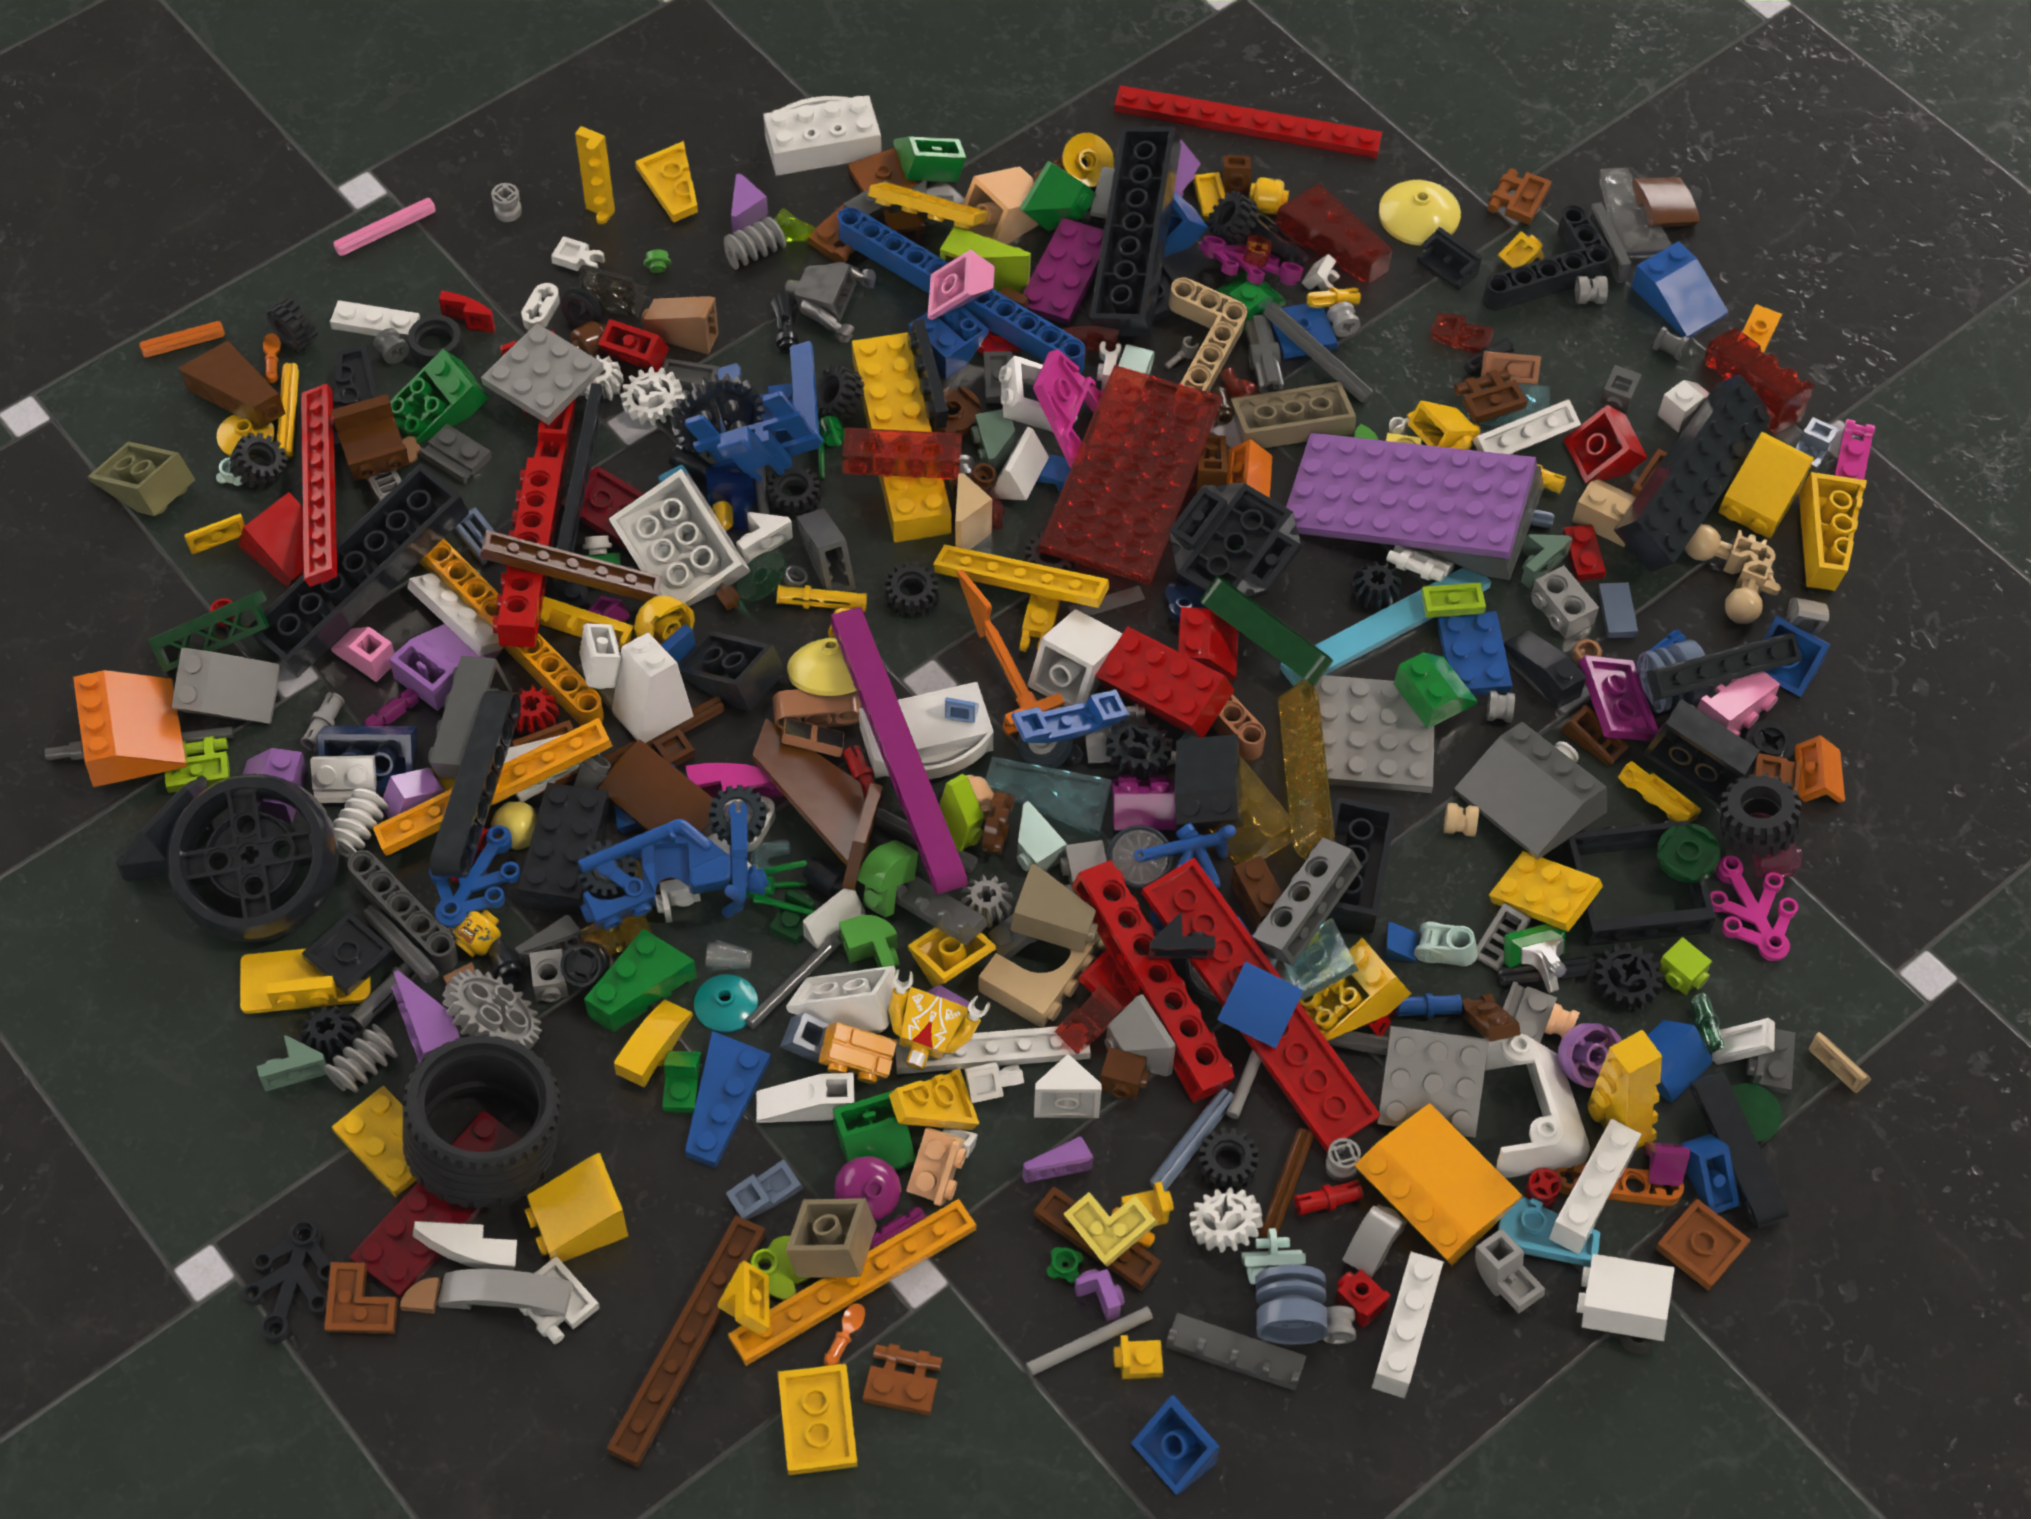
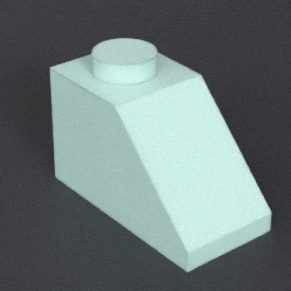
M1027 801L1023 804L1016 858L1019 865L1025 871H1028L1031 864H1034L1047 872L1060 863V858L1065 857V845L1067 843L1035 807Z

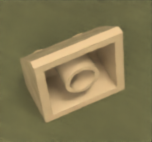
M1599 479L1591 481L1577 502L1572 522L1579 526L1592 524L1596 534L1625 547L1626 544L1614 532V528L1636 497Z

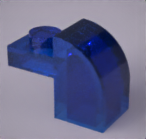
M735 467L706 468L709 506L713 508L716 502L727 501L733 509L734 529H746L745 518L747 513L751 512L750 505H756L752 479L747 473Z

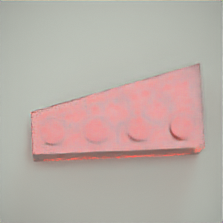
M1320 183L1278 208L1276 224L1295 237V240L1303 247L1307 244L1317 250V255L1322 258L1329 254L1339 263L1341 269L1369 284L1389 271L1393 249Z
M1736 327L1709 341L1704 356L1708 366L1714 369L1724 381L1738 374L1746 380L1775 415L1768 425V428L1775 435L1802 420L1815 385L1808 380L1805 382L1800 381L1797 378L1798 373L1789 367L1785 370L1778 364L1776 356L1771 353L1765 355L1761 352V347L1757 342Z

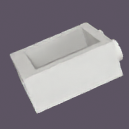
M1013 356L999 372L1004 418L1053 432L1040 403L1025 398L1023 394V383L1034 386L1043 364Z

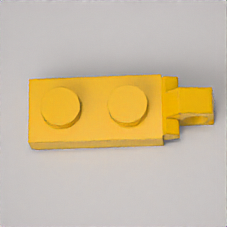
M1633 761L1627 763L1618 776L1627 788L1636 789L1642 794L1646 802L1658 806L1666 812L1667 817L1673 822L1689 820L1690 823L1701 812V808L1655 773L1648 774Z

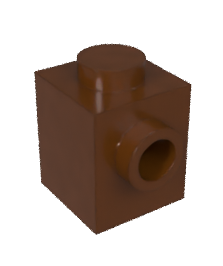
M1109 1047L1100 1077L1102 1090L1111 1092L1114 1096L1121 1099H1137L1140 1088H1147L1151 1071L1145 1069L1147 1057Z

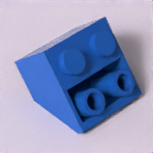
M963 306L933 320L927 318L928 312L916 319H924L938 373L945 379L969 363L989 333V329ZM912 323L909 324V333L912 332Z

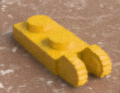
M1035 594L1030 595L1022 626L1019 651H1027L1030 644V636L1040 638L1037 645L1038 650L1042 637L1055 626L1061 600Z

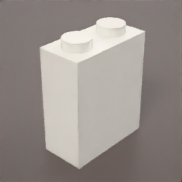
M1593 1254L1591 1267L1584 1266L1581 1286L1587 1287L1586 1293L1580 1292L1578 1298L1577 1313H1583L1582 1327L1664 1341L1674 1267Z

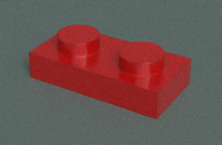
M1593 525L1564 527L1562 535H1568L1572 538L1568 557L1574 578L1577 581L1604 579L1606 570Z

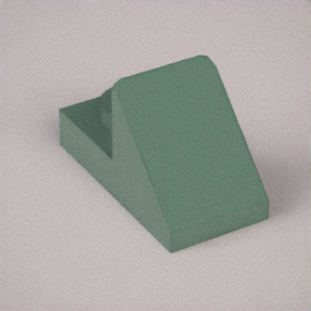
M1527 535L1523 552L1529 558L1522 566L1524 571L1521 583L1530 589L1534 586L1536 579L1546 575L1568 556L1572 538L1568 535Z
M284 1036L289 1057L271 1059L265 1064L257 1066L258 1075L265 1092L326 1075L323 1068L326 1065L323 1054L288 1036Z

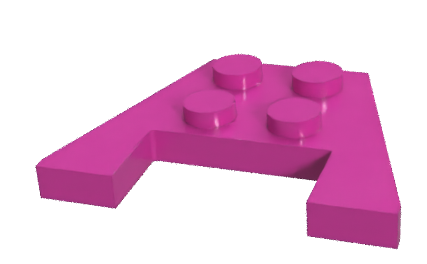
M1059 349L1048 352L1033 390L1072 470L1081 467L1088 451L1072 429L1083 400L1086 402L1094 415L1101 413L1108 392L1105 389L1099 391L1095 387L1096 382L1091 377L1084 378L1078 372L1079 367Z

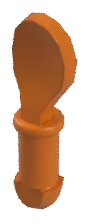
M269 333L264 337L262 344L263 352L267 355L264 358L266 362L264 378L269 384H274L278 380L277 363L279 359L277 355L281 351V342L276 334Z
M855 1303L849 1306L843 1313L841 1319L842 1332L835 1334L836 1338L828 1353L824 1356L825 1366L839 1364V1359L847 1344L851 1342L849 1335L858 1331L862 1326L866 1313L861 1304Z

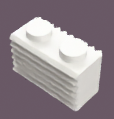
M586 623L583 625L584 630L582 631L583 635L581 636L582 640L579 651L586 683L589 687L595 689L615 688L621 656L613 629L614 626Z

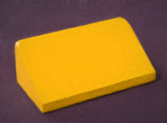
M240 513L184 534L185 541L193 555L240 537L245 523Z

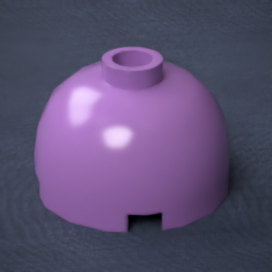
M1584 1023L1571 1028L1562 1037L1558 1047V1061L1562 1072L1572 1082L1583 1087L1594 1088L1609 1048L1622 1041L1621 1037L1614 1029L1598 1023Z

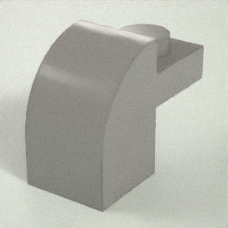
M1379 1204L1377 1207L1373 1205L1355 1233L1342 1260L1358 1270L1362 1269L1368 1276L1372 1277L1382 1265L1392 1243L1403 1231L1407 1220L1400 1217L1399 1213L1392 1208L1383 1207Z
M1501 1228L1476 1246L1475 1261L1481 1277L1495 1296L1501 1294L1520 1313L1545 1295V1288L1523 1266L1524 1251Z

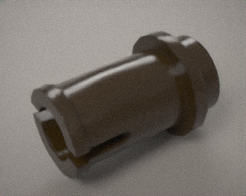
M1222 387L1214 388V393L1212 391L1209 393L1213 406L1212 417L1220 425L1228 424L1233 420L1235 413L1229 404L1227 390Z

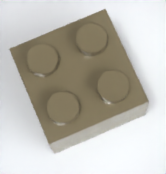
M865 1198L803 1200L786 1248L787 1255L797 1277L861 1276L877 1227Z

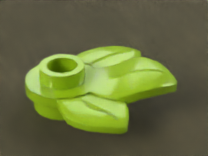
M781 1236L774 1239L767 1249L756 1251L749 1261V1264L761 1270L759 1266L762 1263H769L771 1265L769 1270L763 1272L769 1275V1294L780 1300H786L795 1295L794 1284H800L810 1278L797 1277L786 1252L790 1236Z

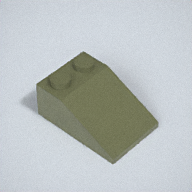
M130 441L87 477L90 482L130 508L151 516L164 512L167 509V505L176 497L183 495L187 491L188 486L195 481L194 476L178 452Z

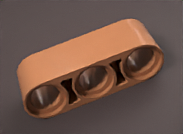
M795 689L777 692L772 698L774 724L781 729L783 728L785 718L820 727L848 726L859 723L861 702L857 691L837 696H821Z
M1232 694L1212 724V727L1220 736L1238 734L1240 757L1245 760L1258 759L1262 755L1264 748L1265 729Z

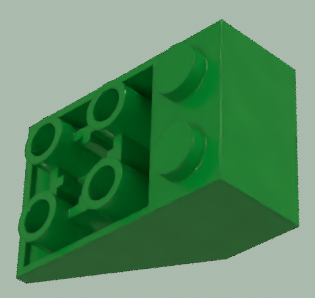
M442 349L390 401L397 427L405 437H414L417 444H420L434 437L446 424L454 426L470 418L490 396L460 359Z

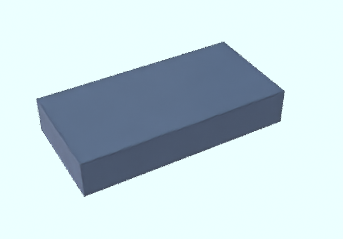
M1629 583L1599 584L1598 594L1607 638L1636 637L1638 628Z

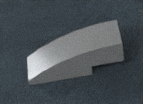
M1794 597L1789 601L1786 620L1809 633L1818 634L1829 621V610L1825 603Z

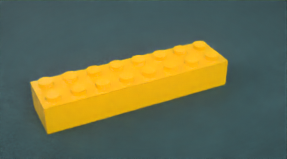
M908 332L852 341L853 366L855 372L863 378L861 381L864 382V387L861 388L864 391V396H861L894 543L951 534V509L929 419L926 414L924 398L920 391L918 373L914 369L913 353L908 346Z

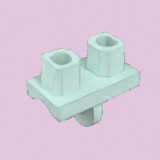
M1268 1228L1267 1238L1255 1240L1256 1249L1268 1248V1251L1241 1252V1262L1246 1267L1251 1284H1255V1276L1260 1271L1267 1269V1266L1306 1264L1305 1253H1302V1250L1278 1251V1248L1290 1247L1289 1237L1277 1238L1276 1228Z

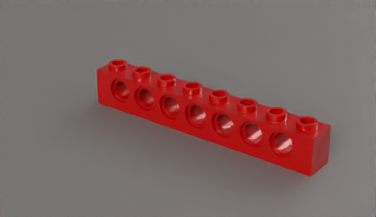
M527 459L526 469H521L520 487L522 489H517L516 506L519 508L518 510H513L512 526L515 527V530H510L509 536L553 547L564 485L563 460ZM505 565L507 572H502L501 590H503V594L498 593L497 611H499V615H494L493 633H498L499 646L536 648L548 576Z
M1112 860L1079 872L1071 887L1078 897L1096 910L1093 923L1099 924L1097 933L1134 999L1141 994L1144 995L1175 1043L1173 1068L1192 1102L1195 1103L1214 1095L1222 1088L1226 1089L1235 1078L1233 1067L1230 1061L1222 1055L1214 1033L1208 1030L1205 1025L1200 1008L1189 997L1185 982L1180 976H1177L1171 965V959L1148 958L1150 942L1156 937L1155 930L1140 911V904L1137 898L1131 895L1128 890L1123 873L1116 869ZM1104 895L1111 897L1113 901H1109ZM1119 922L1125 923L1129 928L1123 927ZM1135 949L1141 950L1144 955L1138 954ZM1150 976L1156 977L1159 982L1153 981ZM1165 1003L1171 1004L1175 1010L1168 1008ZM1181 1030L1188 1032L1190 1037L1183 1035ZM1196 1057L1203 1059L1206 1065L1199 1063Z

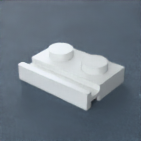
M375 755L318 756L310 759L312 789L314 790V797L320 803L347 802L348 799H351L352 792L358 788L376 793Z

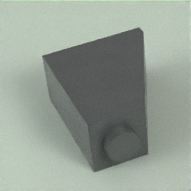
M822 508L798 516L797 522L802 543L824 590L843 592L856 590L846 539L826 510Z

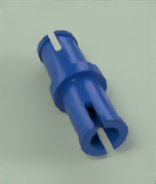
M1424 993L1423 996L1406 998L1395 1008V1013L1397 1017L1424 1015L1425 1018H1433L1434 1015H1461L1462 999L1460 994L1433 996L1432 993Z

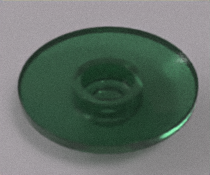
M769 551L758 555L750 561L747 566L751 572L737 581L738 595L745 601H757L774 591L786 573L787 562L785 557L777 551Z

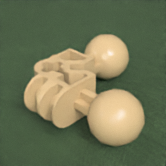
M1701 524L1684 549L1695 560L1706 561L1714 556L1727 560L1723 569L1727 573L1736 574L1741 572L1735 589L1725 600V612L1737 624L1754 622L1762 613L1760 592L1763 591L1775 596L1778 595L1781 589L1780 585L1775 582L1774 572L1771 568L1775 560L1774 550L1766 545L1767 539L1760 543L1756 541V536L1750 534L1748 538L1742 536L1741 530H1738L1733 544L1721 541V536L1716 529L1710 525Z

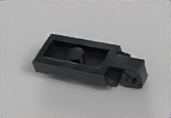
M1257 213L1258 219L1253 221L1256 225L1254 228L1251 227L1249 229L1251 234L1269 244L1268 248L1272 252L1285 257V262L1294 263L1303 268L1310 256L1299 248L1300 244L1267 215Z

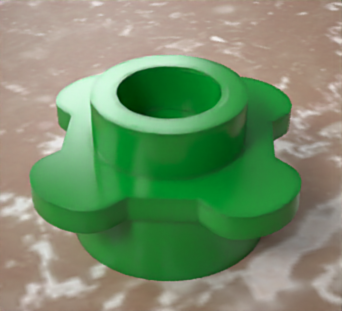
M1054 1248L1051 1251L1052 1262L1047 1267V1275L1052 1279L1060 1277L1066 1279L1069 1283H1074L1079 1278L1078 1267L1083 1262V1255L1069 1248ZM1066 1262L1068 1266L1063 1267L1062 1263Z

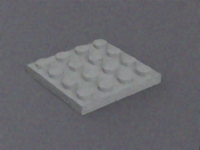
M1323 675L1317 685H1314L1309 783L1432 793L1434 726L1426 728L1393 685L1394 681Z

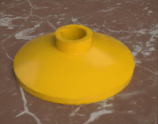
M1092 133L1078 134L1072 137L1064 147L1062 161L1065 171L1088 187L1097 186L1102 167H1114L1112 150L1106 141L1098 135ZM1082 158H1084L1087 161V167L1083 165L1081 161Z
M233 414L219 426L217 442L220 449L226 455L231 456L242 436L245 435L247 437L248 433H254L256 437L259 432L263 433V438L265 439L268 435L272 436L271 442H273L275 429L272 422L260 428L251 423L250 420ZM248 455L249 458L256 457V455Z

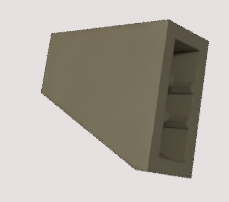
M1031 864L1014 910L1010 931L1084 953L1087 941L1094 942L1099 924L1093 923L1096 912L1093 907L1038 865Z

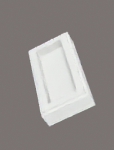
M1770 1018L1713 1031L1712 1061L1719 1065L1774 1052L1775 1022Z

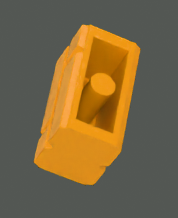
M835 1022L826 1028L823 1039L824 1044L818 1061L821 1064L828 1065L827 1070L829 1072L847 1073L848 1071L858 1074L857 1080L861 1082L876 1084L877 1080L888 1078L897 1042L891 1038Z

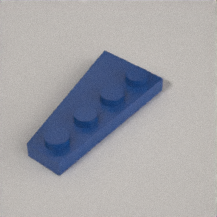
M712 1031L685 1149L686 1157L713 1168L717 1167L772 1060L770 1053Z

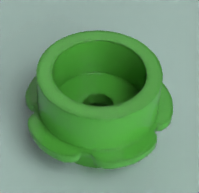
M651 250L646 253L644 265L653 273H663L671 264L667 251Z

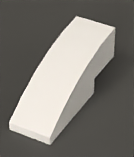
M415 1221L413 1237L448 1259L477 1269H515L517 1240L483 1238L484 1225Z

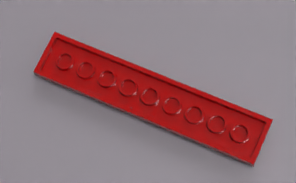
M1192 858L1142 889L1141 894L1165 927L1182 912V936H1187L1192 932H1203L1207 936H1215L1213 958H1188V960L1222 1007L1245 961L1281 978L1195 858ZM1299 1002L1276 1049L1241 1032L1326 1152H1328L1329 1146L1333 1141L1340 1138L1349 1139L1381 1117V1114Z

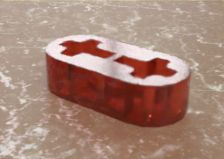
M1249 235L1244 249L1243 260L1253 266H1267L1272 242L1263 236Z

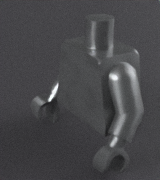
M844 262L808 266L800 281L788 280L786 282L785 293L795 297L802 314L818 321L829 331L832 329L836 332L834 335L835 339L841 344H846L853 335L851 334L855 328L850 324L841 325L840 320L855 289L856 281H859L868 289H874L876 273L872 269H865L860 272L858 268Z

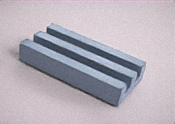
M475 507L469 510V514L454 530L483 566L488 563L487 560L480 558L481 549L466 532L461 523L467 527L481 546L483 545L484 537L469 519L473 517L485 533L486 530L495 531Z

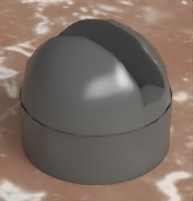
M789 566L783 575V585L803 588L808 579V574L802 567Z

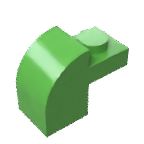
M894 840L880 845L867 856L857 878V881L865 885L863 899L865 907L883 917L894 914L897 886L915 880L918 851Z
M861 915L839 922L840 939L849 963L874 956L878 968L899 966V959L895 950L898 949L897 932L888 921L874 915Z

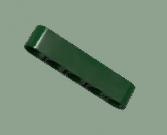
M1219 576L1215 577L1199 600L1215 614L1314 685H1317L1334 661L1314 644Z

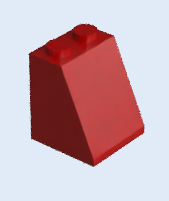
M290 492L245 525L238 542V546L287 588H290L304 574L303 507Z

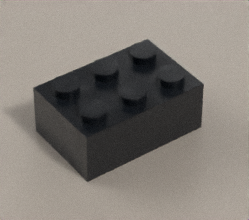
M1681 699L1658 729L1643 755L1721 805L1722 795L1724 792H1727L1729 784H1736V779L1744 777L1760 750L1751 745L1747 740L1742 739L1725 728L1721 723L1714 721L1696 707Z

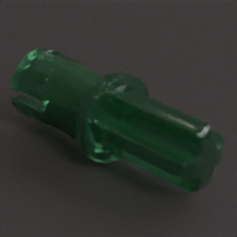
M1705 993L1696 994L1689 1001L1696 1018L1694 1024L1697 1031L1701 1032L1708 1052L1715 1053L1724 1048V1042L1718 1027L1720 1019L1713 1011L1710 996Z

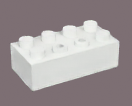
M841 96L813 97L794 102L780 110L763 114L765 138L776 176L851 163L881 152V133L869 96H855L853 98Z
M977 682L898 700L929 779L943 777L960 771L973 764L986 752L993 751L994 731ZM946 697L979 703L975 723L946 718ZM860 708V731L871 767L874 771V777H889L863 708Z

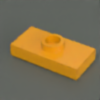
M1755 304L1735 349L1762 359L1782 314Z

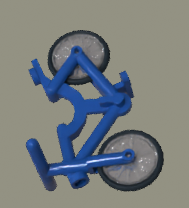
M1189 823L1176 832L1180 840L1169 843L1164 835L1154 828L1141 825L1131 826L1121 830L1114 836L1109 844L1106 860H1112L1116 869L1123 873L1127 888L1142 890L1171 871L1173 857L1180 856L1177 868L1191 860L1195 855L1202 869L1218 889L1221 882L1206 848L1216 845L1217 856L1220 859H1225L1229 854L1228 840L1236 834V828L1233 825L1221 827L1218 832L1199 835L1192 823ZM1152 910L1150 922L1158 930L1155 932L1157 936L1165 926ZM1185 958L1183 972L1190 989L1203 999L1219 1002L1188 958Z

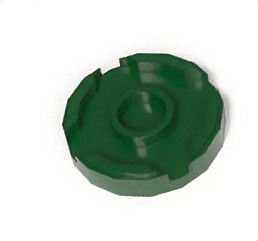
M1687 824V826L1680 827L1676 825L1669 828L1662 834L1657 845V861L1661 869L1670 878L1680 882L1696 883L1706 880L1715 872L1720 861V849L1716 837L1706 828L1696 824Z
M1741 1083L1732 1085L1731 1088L1758 1145L1768 1140L1770 1141L1774 1138L1782 1123V1110L1778 1100L1767 1089L1756 1084Z

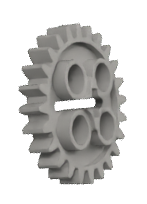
M466 969L464 973L459 971L446 985V990L442 994L445 1000L442 1004L449 1007L445 1013L455 1017L452 1024L460 1025L463 1028L460 1032L461 1034L499 1036L504 1039H511L518 1044L521 1043L527 1049H531L539 1039L538 1036L542 1030L538 1028L541 1021L535 1018L538 1012L528 1008L532 1004L531 1001L522 1000L523 993H515L512 990L513 984L504 985L502 977L499 976L495 980L490 972L483 976L478 969L474 973Z

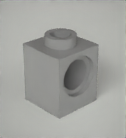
M562 948L530 953L532 982L536 1001L555 1002L560 998L569 997L567 981L562 975L560 968L563 956ZM549 975L556 976L552 980H543L546 976Z

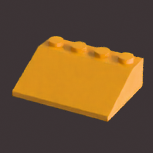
M1430 1103L1378 1141L1355 1164L1358 1171L1451 1266L1523 1198V1195Z

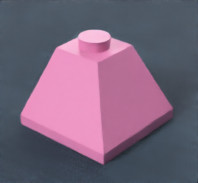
M970 249L932 273L927 318L930 320L938 318L988 293L993 288L995 266Z

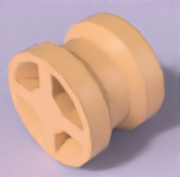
M1555 1003L1544 1033L1549 1035L1555 1033L1562 1038L1568 1030L1575 1026L1580 1012L1576 1010L1566 1011L1562 1008V1005Z

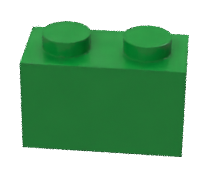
M1423 652L1398 666L1393 685L1427 729L1476 705L1478 702L1443 656Z

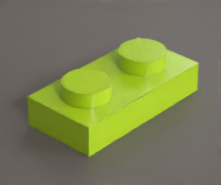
M1481 582L1422 587L1421 590L1426 618L1485 613L1486 604Z

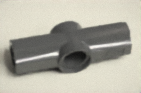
M1263 315L1253 316L1250 320L1246 321L1245 331L1249 343L1250 369L1255 371L1259 393L1282 391L1284 383L1280 370V348L1278 342H1274L1270 320Z

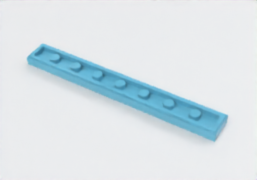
M1463 567L1444 577L1442 582L1436 581L1429 586L1481 582L1484 592L1491 587L1492 582L1487 576H1482ZM1421 590L1316 644V647L1334 660L1324 675L1433 619L1426 618ZM1280 664V670L1296 690L1310 684V682L1285 664Z

